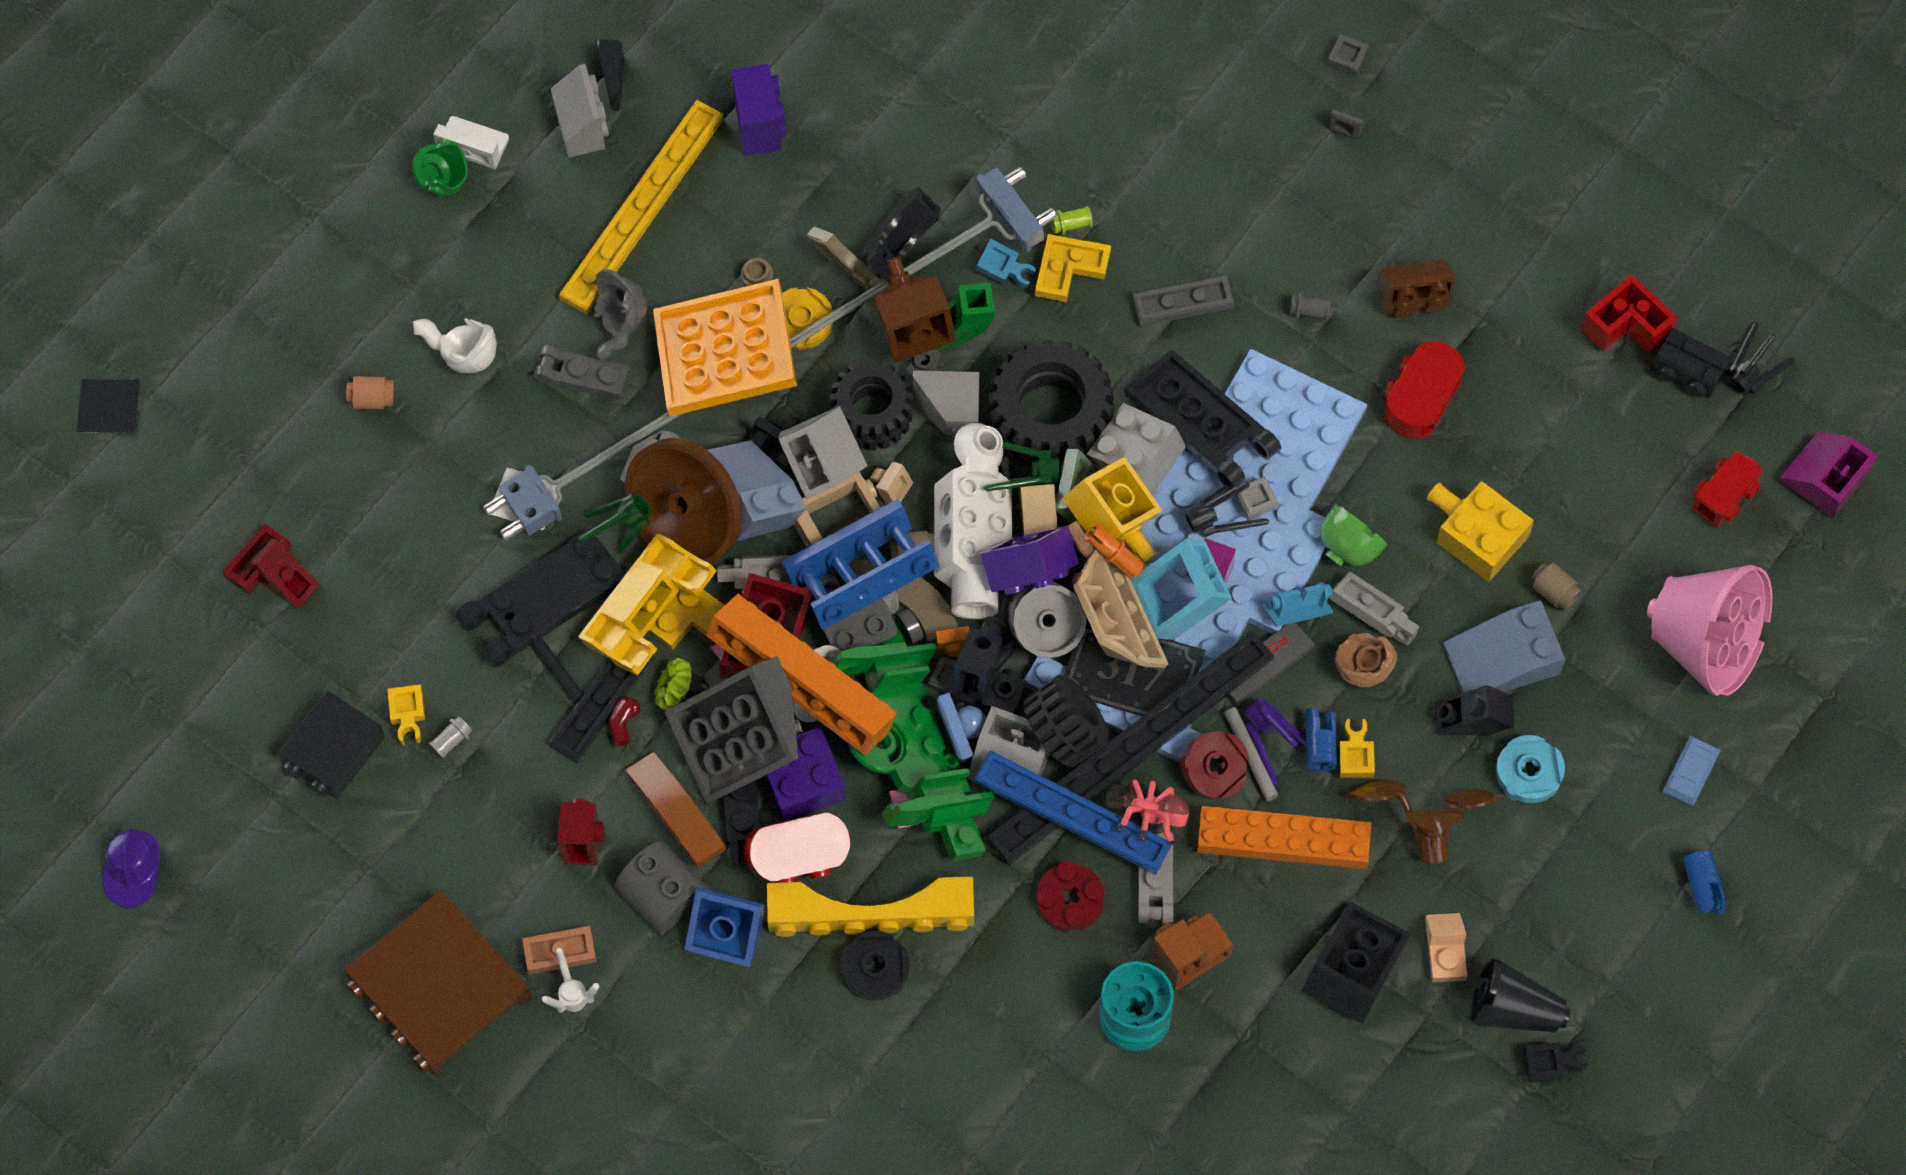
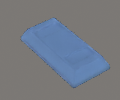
M1690 735L1662 793L1693 807L1721 750Z

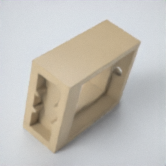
M857 472L835 487L808 499L806 497L802 498L807 509L793 525L806 548L823 539L811 519L810 513L855 491L860 495L870 514L882 508L875 499L877 492L870 479L864 480L861 473Z

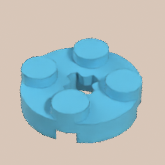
M1524 735L1511 740L1500 753L1496 763L1497 781L1504 790L1505 795L1513 801L1524 803H1538L1553 797L1557 793L1565 773L1564 759L1560 751L1546 743L1545 739L1535 735ZM1526 762H1531L1533 767L1539 768V771L1535 772L1534 776H1528L1527 773L1522 772L1521 769L1525 768Z

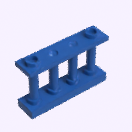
M898 499L781 561L790 584L802 588L807 586L816 598V601L810 603L822 630L940 567L929 540L916 546L907 534L912 527L905 509ZM895 539L905 553L887 562L878 550V547ZM866 555L875 569L857 577L848 563ZM836 570L846 584L828 594L819 579Z

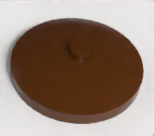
M679 438L658 440L637 453L626 473L625 496L631 492L640 494L648 501L651 507V515L647 517L650 520V524L639 532L649 545L658 533L670 538L689 553L710 564L727 554L738 539L742 524V510L735 484L719 460L698 444Z

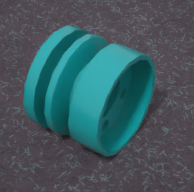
M1138 961L1122 964L1110 972L1103 983L1099 1021L1102 1032L1111 1043L1121 1049L1141 1051L1150 1049L1163 1040L1169 1031L1174 1001L1172 983L1166 974L1152 964Z

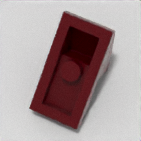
M271 539L250 563L264 577L261 583L297 609L301 607L320 585L288 550L275 539Z

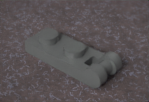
M549 345L542 346L539 355L542 360L540 365L535 368L534 379L551 385L622 400L630 374L629 366L560 351ZM553 364L562 365L561 372L552 370Z

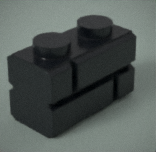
M1672 328L1655 358L1652 370L1656 371L1657 376L1666 382L1675 381L1685 386L1687 392L1695 397L1705 396L1711 399L1718 384L1725 375L1732 357Z

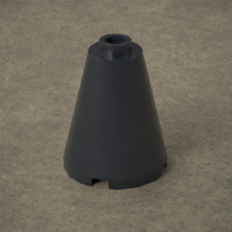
M1491 958L1486 963L1479 978L1484 980L1480 989L1475 988L1471 1001L1469 1018L1473 1021V1024L1485 1027L1556 1033L1560 1027H1566L1570 1017V1009L1566 1008L1567 1002L1565 999L1501 960Z

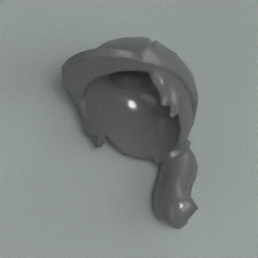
M603 269L596 275L599 298L594 307V310L597 312L593 316L599 317L601 315L603 327L613 337L611 340L601 344L596 352L599 360L607 362L613 352L622 350L627 346L629 335L641 326L647 313V301L642 288L634 281L621 277L610 269Z

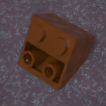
M1439 259L1381 268L1378 285L1385 316L1404 318L1417 312L1437 313L1445 308H1449L1456 278L1446 260Z

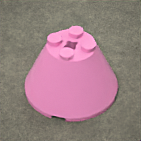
M1747 565L1677 578L1669 576L1658 599H1652L1647 609V616L1652 618V640L1657 641L1709 693L1716 696L1720 694L1725 696L1731 695L1740 688L1752 672L1765 643L1760 641L1759 638L1764 621L1770 623L1772 613V586L1768 574L1760 567Z

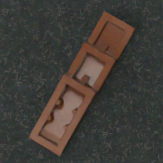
M654 752L625 769L627 775L661 824L667 827L678 845L684 848L697 868L726 851L725 844L705 816Z

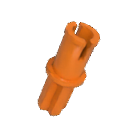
M1100 523L1092 525L1095 532L1089 528L1084 539L1104 555L1106 562H1113L1130 578L1137 577L1144 568L1143 562L1125 547V542L1122 539H1115Z

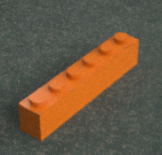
M737 594L713 616L707 633L708 638L748 668L778 656L792 687L793 702L865 756L889 733L897 712L863 688L860 683L839 670L832 662L827 661L812 650L808 644L800 641L784 629L780 623L772 620L760 611L753 603L748 602Z

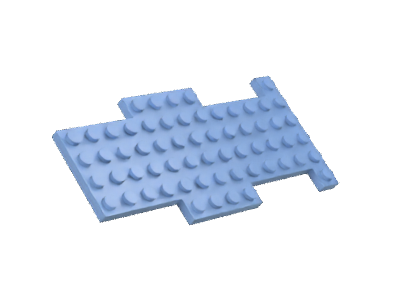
M1252 349L1248 352L1225 395L1265 429L1271 431L1279 440L1282 449L1269 460H1266L1256 452L1252 443L1248 442L1229 459L1234 460L1245 474V480L1237 486L1265 476L1279 503V508L1251 519L1267 518L1269 519V524L1220 532L1206 537L1209 540L1235 548L1236 554L1234 566L1226 584L1232 599L1173 640L1206 650L1200 671L1238 642L1248 622L1273 635L1284 627V625L1275 627L1260 602L1268 600L1275 592L1283 593L1298 589L1301 593L1303 588L1307 586L1327 549L1321 540L1320 534L1325 517L1311 511L1367 409L1366 403ZM1212 427L1209 430L1210 433L1221 431L1218 427ZM1186 450L1181 453L1152 495L1163 511L1146 524L1141 532L1158 555L1144 564L1143 570L1185 539L1204 541L1205 537L1202 531L1196 534L1192 532L1186 520L1184 510L1201 502L1224 487L1215 472L1193 453ZM1236 496L1214 507L1218 521L1213 522V526L1248 521ZM1184 563L1153 584L1168 618L1199 597ZM1037 656L1024 679L1026 680V687L1036 691L1057 675L1061 674L1063 676L1067 667L1050 658ZM1095 703L1104 718L1106 726L1118 733H1122L1142 717ZM1190 724L1156 752L1179 763L1187 745L1201 733L1191 729L1192 724Z

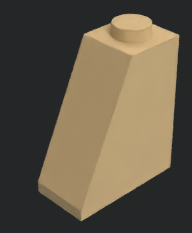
M1054 484L1018 487L1022 535L1057 528Z

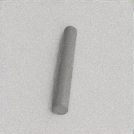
M1235 707L1230 708L1224 712V715L1234 736L1244 744L1248 752V764L1266 801L1274 800L1278 797V793Z

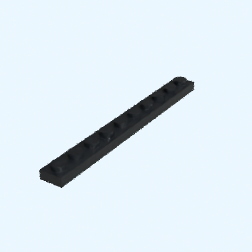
M1251 631L1056 784L1092 802L1273 661L1274 655L1259 637ZM1024 808L990 834L988 840L1010 866L1060 826Z

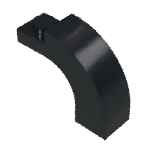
M917 187L878 227L863 249L860 260L868 266L874 276L878 279L884 278L891 284L889 277L892 274L887 260L899 256L902 262L912 245L939 220L941 208L921 188Z

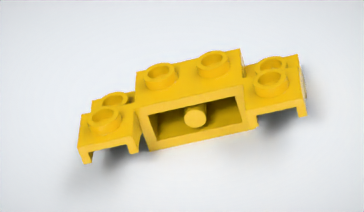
M657 533L578 637L589 649L610 658L616 666L638 676L657 650L651 642L643 639L644 635L679 589L697 597L716 573V570L710 563L689 553L670 538Z

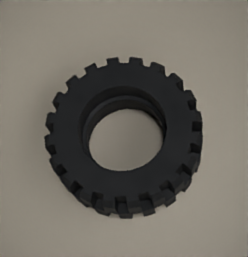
M1043 340V345L1038 346L1031 342L1024 345V351L1020 352L1018 349H1015L1008 354V363L1001 361L996 368V375L992 377L989 386V424L1000 433L1002 441L1036 450H1051V458H1059L1060 470L1065 460L1067 449H1079L1086 456V453L1089 452L1111 421L1114 400L1111 379L1107 371H1102V363L1096 357L1089 359V351L1082 347H1078L1075 350L1072 348V343L1062 341L1061 345L1052 344L1053 340ZM1057 386L1074 394L1082 404V408L1076 416L1066 422L1043 424L1028 417L1022 411L1020 401L1026 394L1036 388ZM1005 449V453L1012 459H1015L1017 456L1021 457V464L1031 467L1032 461H1039L1038 457Z

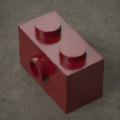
M573 799L570 803L561 802L558 844L563 864L597 866L599 842L604 841L605 824L604 822H599L596 804H590L589 801L584 799Z

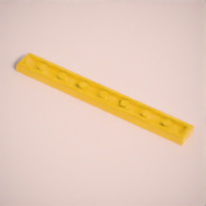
M698 100L694 102L560 292L559 299L586 315L599 298L596 275L603 269H610L614 272L619 270L724 120L723 113Z

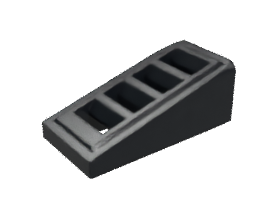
M600 39L597 40L596 46L610 105L613 111H619L621 109L624 68L622 42L620 40Z

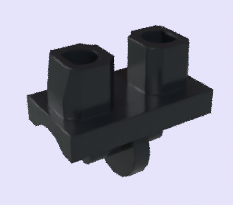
M759 416L753 423L754 433L750 440L765 454L770 448L777 451L778 454L773 459V462L788 474L792 467L780 444L779 435L780 432L800 424V420L792 417L785 423L778 418L774 425Z

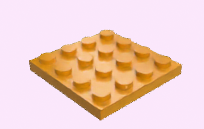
M779 279L653 309L666 407L670 417L797 386Z

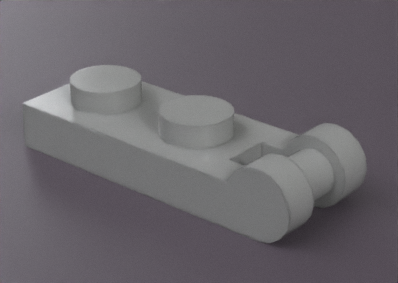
M1152 832L1167 840L1163 832ZM1170 841L1172 846L1157 875L1139 867L1138 923L1149 924V920H1162V924L1173 922V841ZM1149 900L1162 901V907L1149 906Z

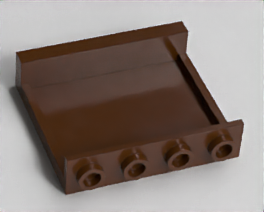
M441 890L345 969L349 979L346 985L357 999L364 996L371 1004L368 1010L380 1024L386 1021L393 1029L390 1034L401 1048L408 1045L415 1053L412 1059L424 1073L430 1070L436 1078L441 1075L439 1068L514 1004L518 1002L523 1006L532 998L529 986Z

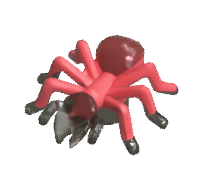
M1136 779L1132 780L1128 787L1116 784L1110 785L1112 791L1107 794L1105 805L1108 808H1127L1115 831L1121 832L1126 827L1131 814L1140 812L1138 826L1141 827L1139 837L1141 842L1146 840L1148 830L1154 834L1163 832L1169 845L1174 844V839L1170 833V825L1175 827L1185 826L1189 815V807L1186 801L1180 796H1175L1174 788L1168 787L1161 795L1153 797L1156 782L1151 780L1147 791V798L1144 799Z

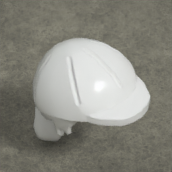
M465 318L464 321L468 325L457 326L447 335H442L435 323L428 319L413 321L414 335L422 336L430 348L440 350L446 364L459 373L480 372L486 369L495 358L497 341L493 327L490 325L488 326Z

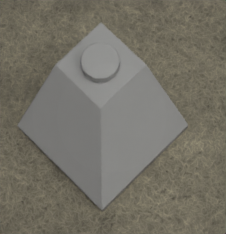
M913 371L914 405L945 435L955 437L961 427L979 422V372Z

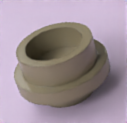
M753 258L743 265L741 279L745 286L771 281L773 279V270L771 265L765 260Z

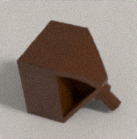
M899 256L888 259L887 262L892 274L889 277L891 284L875 297L882 332L894 362L896 363L956 342L950 308L937 276L910 277L908 271H904Z

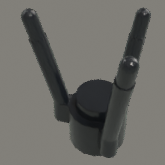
M1757 322L1753 323L1733 364L1726 371L1728 375L1726 382L1728 385L1743 395L1747 394L1748 391L1755 394L1763 384L1795 362V359L1790 357L1758 378L1760 370L1755 364L1776 338V335L1771 333L1752 358L1741 363L1759 327Z
M1244 482L1231 490L1224 486L1201 502L1184 510L1186 520L1192 532L1196 534L1202 531L1205 538L1215 533L1269 524V519H1255L1213 526V522L1218 521L1214 507L1249 488V482Z

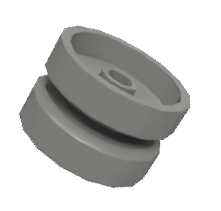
M1057 582L1034 589L1033 584L1024 586L1025 589L1016 592L1008 606L1007 622L1010 633L1023 648L1036 656L1054 658L1067 654L1078 645L1085 633L1087 618L1080 600L1075 593ZM1046 614H1049L1048 616L1051 619L1048 624L1042 622Z

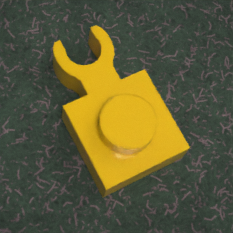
M421 684L387 689L392 725L401 724L398 729V738L401 745H405L404 735L407 732H414L417 743H420L421 733L418 725H416V721L425 720Z
M1350 719L1346 720L1344 732L1349 741H1340L1339 743L1340 778H1374V741H1364L1367 732V722L1365 719H1362V730L1358 732L1351 730Z

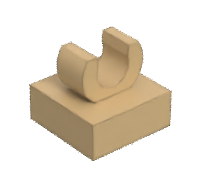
M893 461L886 471L876 468L870 476L871 481L877 482L875 489L878 490L886 505L897 499L902 502L913 484L905 467Z

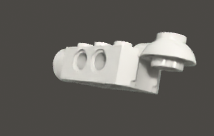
M970 423L959 429L955 435L954 448L962 466L953 469L934 484V553L940 566L934 569V576L951 588V611L955 616L964 619H985L998 613V591L991 592L981 553L1012 537V488L985 491L984 489L986 485L1009 481L998 471V466L1002 462L1004 452L1002 436L995 428L981 423Z

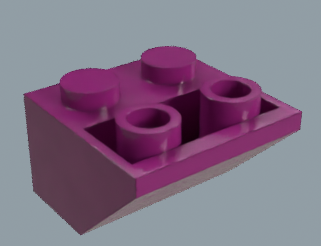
M1818 432L1780 477L1779 481L1828 516L1834 518L1871 473L1878 455L1850 436Z

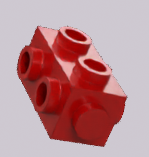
M1738 451L1729 459L1723 457L1713 470L1715 475L1710 481L1702 480L1693 491L1692 495L1695 496L1691 509L1716 529L1725 520L1730 523L1741 510L1739 504L1745 498L1751 500L1761 488L1762 484L1759 483V479L1763 470L1759 468L1758 463L1753 458L1744 456Z

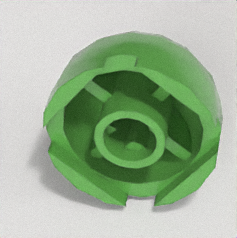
M1337 504L1331 508L1322 522L1321 540L1329 549L1325 555L1340 567L1344 562L1352 566L1369 564L1388 545L1377 533L1373 535L1372 531L1367 528V525Z

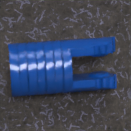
M1307 708L1305 713L1307 768L1314 772L1332 771L1337 768L1336 713L1326 711L1322 720V729H1320L1318 709Z
M1697 851L1685 856L1683 863L1697 910L1700 913L1712 911L1714 914H1724L1727 904L1712 851Z

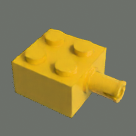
M1125 456L1083 479L1062 498L1086 532L1089 528L1095 532L1092 525L1100 523L1115 539H1122L1129 550L1143 564H1146L1158 555L1141 530L1163 510Z
M1482 481L1466 499L1463 498L1461 500L1441 483L1436 484L1427 496L1429 502L1431 501L1449 515V518L1440 527L1437 544L1488 582L1491 581L1530 536L1534 520Z

